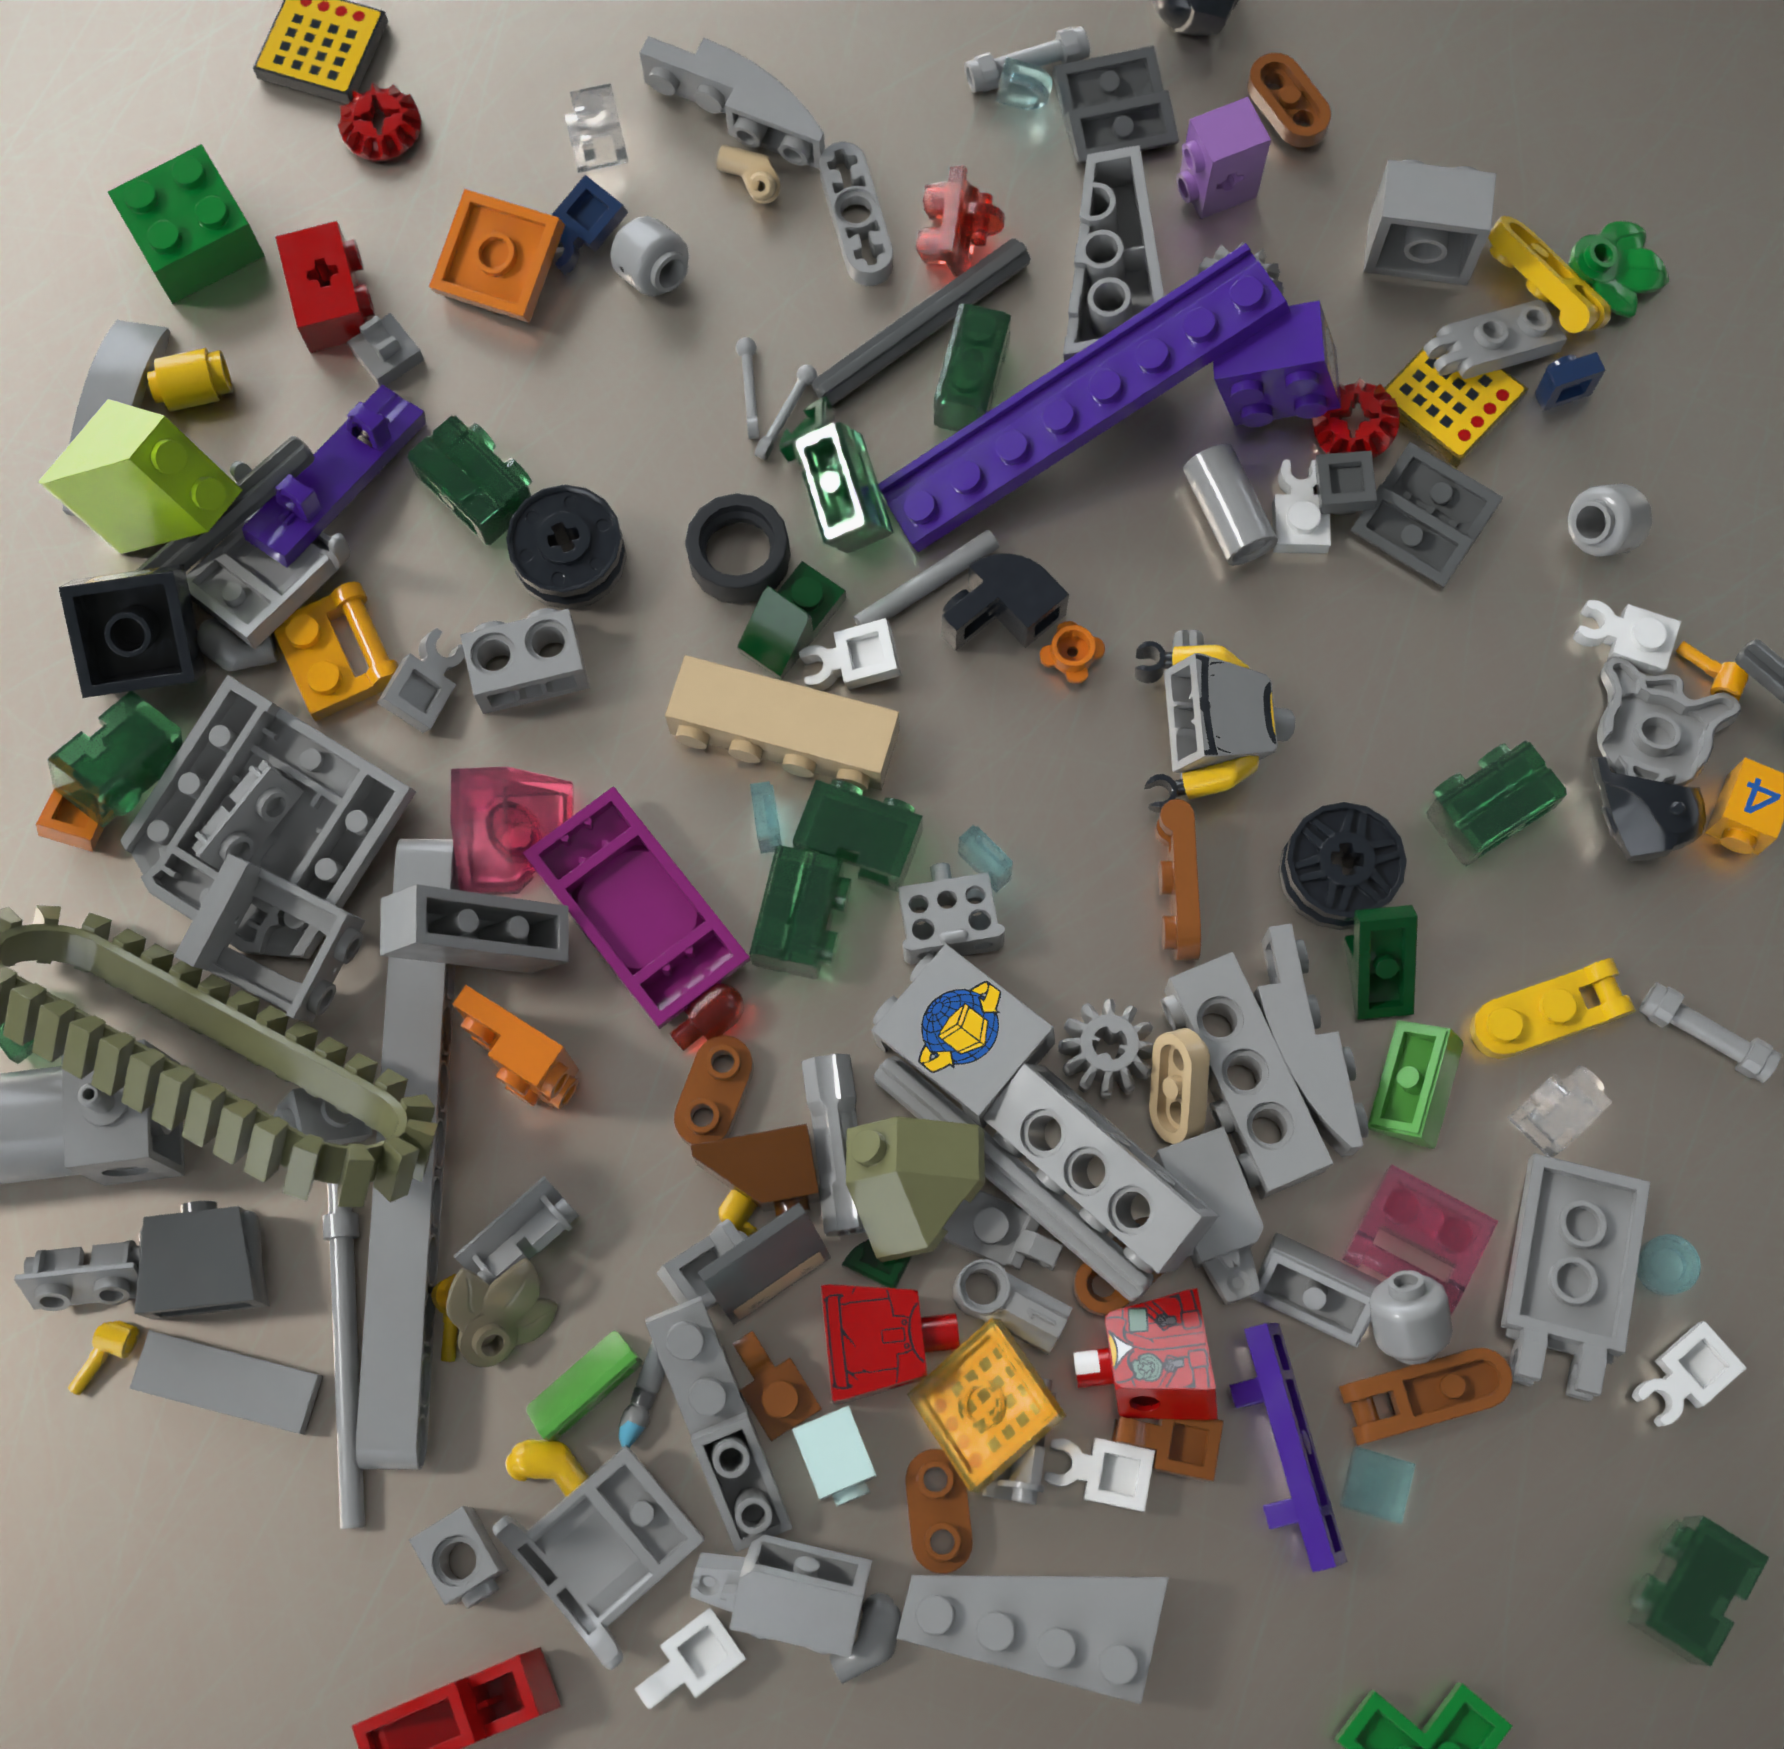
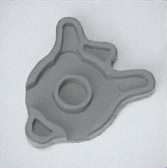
M1620 657L1611 658L1606 661L1600 672L1601 680L1607 691L1608 705L1599 721L1596 736L1598 747L1602 756L1606 757L1609 766L1615 773L1684 786L1701 774L1713 750L1714 735L1735 722L1741 712V706L1735 697L1724 692L1698 700L1689 699L1683 694L1684 683L1679 676L1675 674L1646 676L1639 672L1628 660Z

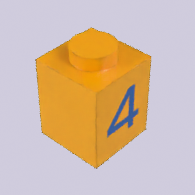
M1745 757L1726 776L1705 833L1720 839V843L1731 851L1741 854L1754 853L1759 855L1778 838L1784 822V773Z

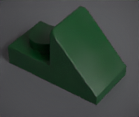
M801 561L778 591L769 586L763 591L739 641L737 650L770 674L782 680L800 658L799 651L812 643L846 600V590Z
M1412 905L1355 910L1354 935L1345 936L1344 946L1354 1012L1357 1020L1414 1014L1418 916Z

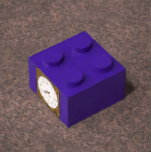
M1320 300L1290 305V312L1213 361L1214 380L1234 426L1262 427L1270 424L1274 419L1292 416L1316 418L1322 416L1328 410L1341 408L1336 348Z

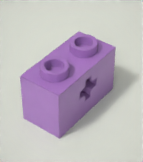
M1249 97L1191 118L1189 121L1186 142L1182 145L1183 158L1181 169L1176 175V181L1182 199L1186 203L1192 202L1200 219L1257 198L1271 138Z

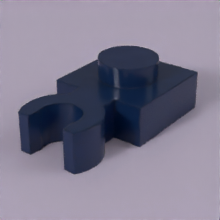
M587 175L583 176L552 213V216L559 217L565 224L558 247L564 248V252L555 263L564 275L570 273L576 267L579 261V249L584 244L596 252L629 213L622 203Z

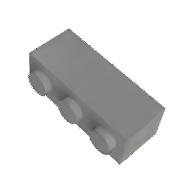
M416 884L381 898L380 956L528 974L536 973L569 962V906Z

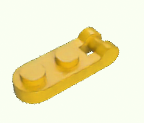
M1503 215L1500 217L1488 236L1492 244L1489 248L1490 253L1503 265L1509 268L1515 267L1528 279L1525 285L1535 297L1546 303L1552 302L1560 310L1559 319L1562 327L1568 332L1579 333L1587 330L1601 329L1607 325L1611 317V309L1607 301L1587 282L1581 279L1567 263L1527 226L1510 216Z
M1607 958L1577 971L1487 1002L1478 1009L1471 1019L1469 1030L1471 1040L1480 1052L1488 1057L1503 1059L1624 1018L1634 1013L1636 1009L1630 996L1622 995L1615 979L1620 973L1614 959ZM1593 986L1601 1004L1587 1009L1580 990Z

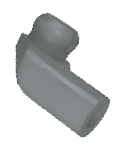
M876 1593L869 1596L863 1603V1614L858 1639L854 1642L851 1657L847 1658L835 1654L829 1655L832 1667L841 1683H845L886 1662L894 1654L901 1614L894 1600L889 1595Z

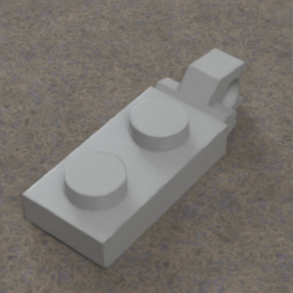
M982 1190L978 1192L971 1203L964 1199L943 1226L948 1231L943 1238L944 1241L980 1258L997 1262L1004 1269L1007 1265L1020 1271L1024 1260L1027 1259L1053 1271L1063 1249V1245L1037 1233L1040 1224L1023 1209Z

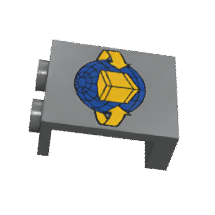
M945 944L935 956L929 953L921 959L911 973L910 981L912 983L899 998L892 996L882 1004L873 1018L875 1026L871 1031L877 1047L885 1053L890 1048L957 1100L962 1105L963 1112L979 1126L985 1128L988 1123L982 1118L1024 1063L1038 1065L1054 1046V1027Z

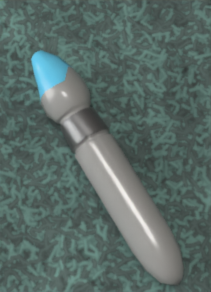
M653 1341L637 1379L636 1387H634L630 1401L631 1404L624 1410L621 1416L619 1440L622 1447L627 1445L630 1448L646 1428L649 1422V1410L655 1401L656 1393H658L665 1375Z

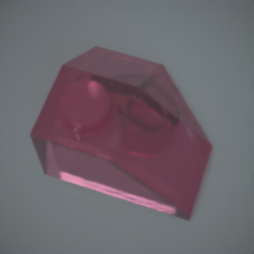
M508 766L451 769L450 824L460 890L489 895L518 894L534 878L533 874L536 872L523 852L574 815L573 783Z

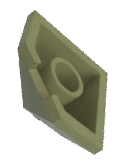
M900 1116L848 1128L846 1185L876 1258L882 1262L934 1251L948 1233L943 1226L964 1199L971 1203L985 1184L984 1128L975 1124Z

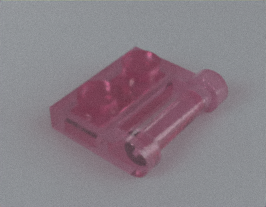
M1391 1164L1387 1168L1355 1233L1351 1237L1343 1253L1342 1260L1357 1268L1362 1263L1388 1278L1392 1274L1404 1270L1416 1271L1431 1277L1444 1286L1449 1299L1450 1314H1452L1475 1271L1498 1221ZM1379 1229L1452 1267L1447 1279L1442 1281L1373 1244Z

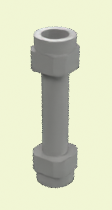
M1082 26L1077 28L1069 27L1056 31L1055 40L995 59H993L990 52L975 56L973 60L965 62V73L970 89L973 93L978 91L986 92L999 88V79L1060 60L1062 64L1088 58L1090 56L1088 37Z
M1658 982L1651 987L1639 1008V1012L1648 1016V1020L1662 1028L1669 1023L1675 1025L1737 1061L1735 1070L1750 1079L1754 1078L1761 1083H1765L1773 1074L1782 1054L1772 1049V1045L1758 1037L1748 1042L1684 1005L1682 1003L1684 995L1671 987L1666 988Z

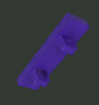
M382 384L364 403L360 401L347 414V421L314 453L315 459L312 464L295 478L293 475L288 474L276 486V495L268 500L242 527L244 539L288 568L426 424L424 411L411 402L404 400L397 393ZM361 435L369 440L372 448L359 440L358 437Z
M1264 1323L1246 1328L1244 1332L1257 1377L1229 1385L1235 1408L1265 1403L1291 1495L1289 1499L1263 1505L1268 1527L1271 1530L1299 1523L1312 1573L1337 1567L1348 1561L1280 1323Z

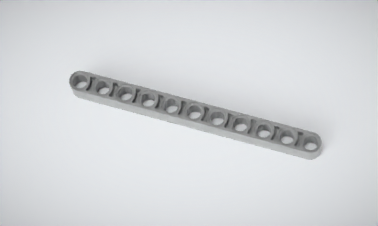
M399 839L395 855L393 893L416 884L460 890L462 861L458 839ZM388 957L381 1074L389 1068L408 1079L404 1098L426 1094L435 1106L432 1123H437L438 1127L423 1180L420 1182L412 1179L408 1195L389 1202L373 1187L356 1431V1460L360 1469H421L426 1457L435 1306L432 1302L431 1293L437 1284L453 1019L452 1004L454 1002L456 965ZM377 1131L376 1143L386 1140L385 1137L379 1131Z

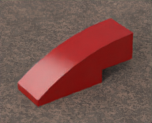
M539 1647L449 1683L351 1725L359 1749H462L561 1707L542 1649Z

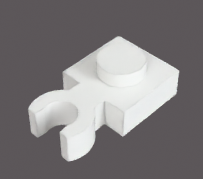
M1284 460L1281 465L1278 483L1285 494H1275L1272 502L1273 530L1278 538L1277 544L1273 547V553L1327 554L1331 546L1330 513L1321 514L1318 495L1313 494L1317 489L1316 460L1311 461L1308 478L1303 480L1297 479L1292 475L1291 460Z
M1588 600L1582 608L1581 615L1596 620L1599 629H1590L1580 625L1573 636L1575 642L1586 647H1594L1602 643L1610 645L1611 649L1607 660L1620 657L1631 662L1639 671L1654 676L1664 674L1668 667L1681 621L1627 604L1621 616L1614 615V612L1607 604L1601 601Z
M886 618L834 632L835 648L827 650L820 645H810L799 651V656L805 665L823 662V668L818 674L804 678L808 688L820 691L830 688L836 679L842 676L844 684L849 690L902 676L892 628Z
M1705 1321L1694 1325L1655 1360L1656 1364L1666 1375L1662 1379L1657 1378L1642 1382L1635 1388L1631 1397L1636 1402L1648 1398L1652 1392L1659 1393L1665 1400V1409L1653 1422L1657 1426L1669 1425L1681 1416L1686 1397L1695 1408L1704 1407L1746 1369V1366Z
M1095 1438L1092 1454L1088 1455L1083 1454L1079 1447L1070 1440H1051L1050 1449L1067 1453L1071 1459V1467L1065 1474L1045 1472L1044 1480L1047 1483L1061 1487L1070 1485L1076 1480L1085 1481L1086 1487L1083 1500L1145 1512L1155 1450Z

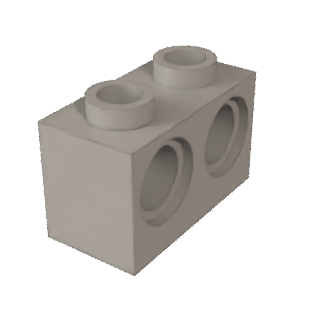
M555 608L539 609L530 613L527 619L506 624L501 621L485 622L475 627L473 632L460 634L473 695L483 714L590 688L576 627L569 608L560 611ZM560 643L564 645L562 651L554 657L545 658L539 656L541 649L547 644ZM496 656L510 657L507 665L500 670L490 671L485 669L487 663Z

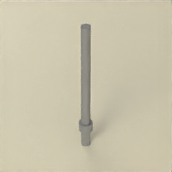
M327 1183L328 1214L323 1215V1240L330 1242L340 1528L348 1529L365 1527L363 1469L358 1467L356 1460L359 1362L353 1239L359 1238L358 1213L352 1212V1207H338V1184Z

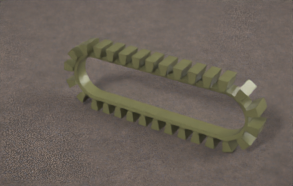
M36 905L33 924L22 925L23 920L10 907L0 909V1025L5 1022L3 1036L21 1046L34 1039L32 1052L51 1063L64 1054L61 1069L79 1079H83L94 1070L91 1083L93 1087L109 1096H112L124 1087L121 1102L140 1113L144 1112L154 1103L151 1119L171 1131L185 1120L182 1137L202 1148L216 1136L212 1154L232 1165L247 1153L244 1172L264 1183L279 1170L280 1165L287 1168L282 1193L304 1201L308 1200L314 1180L338 1184V1207H364L369 1183L373 1181V1187L389 1202L408 1195L412 1179L422 1182L438 1127L437 1123H432L435 1106L426 1094L404 1098L408 1079L388 1068L376 1079L374 1085L373 1082L378 1065L376 1061L358 1052L343 1068L348 1046L328 1036L315 1048L318 1030L298 1021L286 1031L289 1016L283 1011L269 1005L257 1015L260 999L242 989L229 998L231 984L214 974H211L200 983L203 969L193 967L183 961L178 962L172 967L173 952L156 943L144 951L146 938L128 928L115 936L112 943L109 942L111 919L89 912L82 923L81 929L58 925L61 911L60 906ZM35 960L36 963L51 964L52 961L74 965V969L86 973L91 972L104 979L105 983L110 986L120 988L133 995L134 999L159 1009L163 1015L171 1019L175 1018L190 1026L189 1029L196 1033L204 1034L218 1042V1045L227 1050L232 1049L245 1056L249 1062L257 1066L261 1065L276 1073V1076L286 1082L290 1081L305 1089V1092L313 1097H320L335 1106V1109L344 1114H351L362 1120L366 1126L379 1131L386 1140L371 1145L348 1143V1146L324 1142L323 1138L312 1134L306 1135L290 1126L289 1122L264 1112L251 1101L237 1097L228 1092L227 1088L222 1085L208 1081L196 1074L195 1070L185 1065L181 1066L167 1058L166 1054L155 1048L151 1049L136 1041L135 1037L105 1024L106 1021L95 1015L87 1014L78 1009L72 1002L58 998L49 993L43 986L31 983L8 967L23 961Z

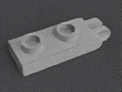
M1538 299L1447 324L1437 332L1435 338L1425 344L1423 349L1429 359L1438 358L1434 363V367L1439 375L1443 376L1459 372L1463 379L1559 353L1567 341V337L1544 302Z

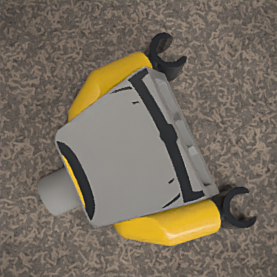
M1146 641L1137 648V659L1149 658L1157 662L1153 666L1140 665L1135 667V678L1143 683H1154L1164 673L1172 772L1182 773L1183 778L1174 781L1165 774H1156L1150 777L1144 789L1162 786L1168 790L1170 797L1165 801L1149 804V810L1160 813L1165 803L1183 795H1187L1188 799L1191 800L1230 790L1257 771L1259 760L1275 753L1278 746L1277 741H1288L1293 735L1295 716L1290 709L1274 707L1272 681L1266 674L1249 669L1248 665L1224 646H1175L1173 652H1165L1164 648L1157 642Z

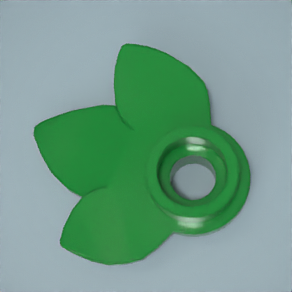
M1625 221L1609 223L1600 231L1599 235L1590 234L1582 237L1574 244L1571 250L1568 265L1607 301L1611 312L1628 318L1635 316L1638 293L1655 292L1669 283L1668 271L1663 260L1652 250L1644 248L1646 231L1638 224Z

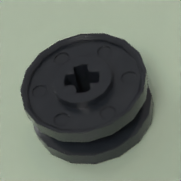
M559 485L538 491L524 500L511 517L506 537L510 561L515 568L518 579L529 595L547 606L574 609L592 605L608 595L623 574L627 555L618 518L605 499L587 488ZM570 542L574 549L563 552L560 546Z
M1341 802L1321 806L1302 819L1282 850L1278 873L1283 893L1298 914L1315 925L1342 930L1354 927L1355 910L1384 908L1392 901L1404 882L1407 858L1402 839L1388 819L1368 806ZM1336 857L1342 858L1343 867L1352 868L1348 875L1343 874L1341 865L1332 864Z

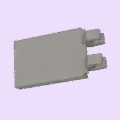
M1536 1153L1528 1159L1501 1327L1506 1328L1505 1337L1515 1340L1509 1361L1513 1382L1532 1386L1534 1381H1540L1546 1350L1549 1348L1574 1355L1569 1367L1566 1396L1591 1401L1593 1396L1598 1397L1601 1395L1606 1364H1612L1614 1356L1619 1357L1626 1351L1650 1189L1649 1181Z

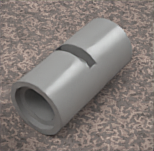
M1219 444L1207 448L1193 456L1185 464L1183 471L1229 565H1241L1255 560L1270 551L1277 544L1278 538L1232 445Z

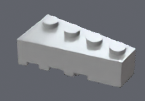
M1140 145L1087 155L1080 210V229L1074 259L1075 271L1068 310L1069 321L1063 351L1064 362L1164 297Z
M912 1575L896 1639L1141 1704L1169 1577Z

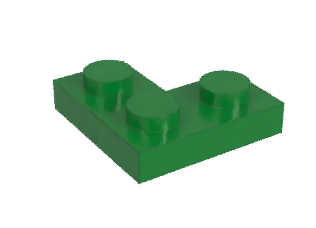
M1457 1682L1422 1730L1376 1691L1370 1690L1333 1740L1344 1749H1496L1510 1731L1512 1725L1463 1683Z

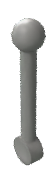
M744 337L737 342L736 351L742 357L748 438L756 439L759 438L752 356L755 354L757 346L751 338Z
M806 364L798 369L796 374L798 381L768 433L760 439L755 450V456L763 460H767L770 456L776 438L806 386L812 385L813 380L817 378V371L812 365Z

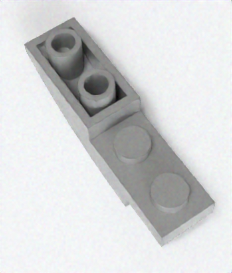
M648 36L640 51L646 84H649L661 94L669 96L675 94L696 102L708 112L725 113L728 134L745 146L752 148L759 146L780 154L792 164L799 166L806 164L820 170L819 160L822 152L825 150L824 132L797 97L775 77L749 59L706 38H703L694 54Z
M1292 923L1269 927L1261 943L1270 984L1258 986L1253 995L1320 1136L1341 1157L1352 1156L1363 1147L1362 1138L1368 1137V1121L1362 1103L1354 1104L1350 1081H1355L1356 1067L1352 1051L1349 1046L1342 1047L1339 1031L1315 1034L1314 1029L1321 1027L1320 1009L1316 996L1314 994L1307 995L1303 974L1309 972L1307 949L1302 939L1295 940Z
M702 1296L646 1318L645 1324L689 1430L692 1445L735 1551L738 1552L750 1547L752 1541L763 1535L774 1537L793 1529L749 1411Z

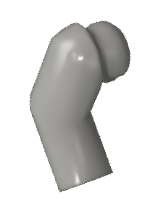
M215 618L205 620L197 631V643L202 654L227 671H237L278 662L277 649L272 636H269L254 649L226 629Z

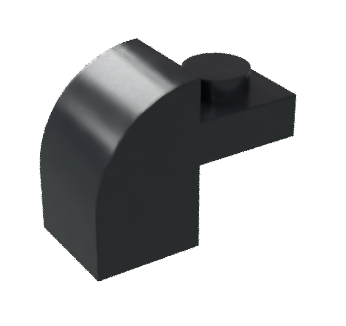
M1009 553L986 556L969 566L968 588L971 592L967 589L958 592L943 608L941 636L956 651L997 618L1027 648L1066 616L1069 594L1047 570L1027 557Z

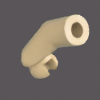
M724 144L721 146L717 158L718 171L741 176L750 196L761 204L773 202L778 197L781 181L768 156Z

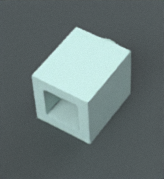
M849 1406L792 1429L820 1500L832 1496L837 1507L870 1493L866 1482L876 1478L877 1475Z

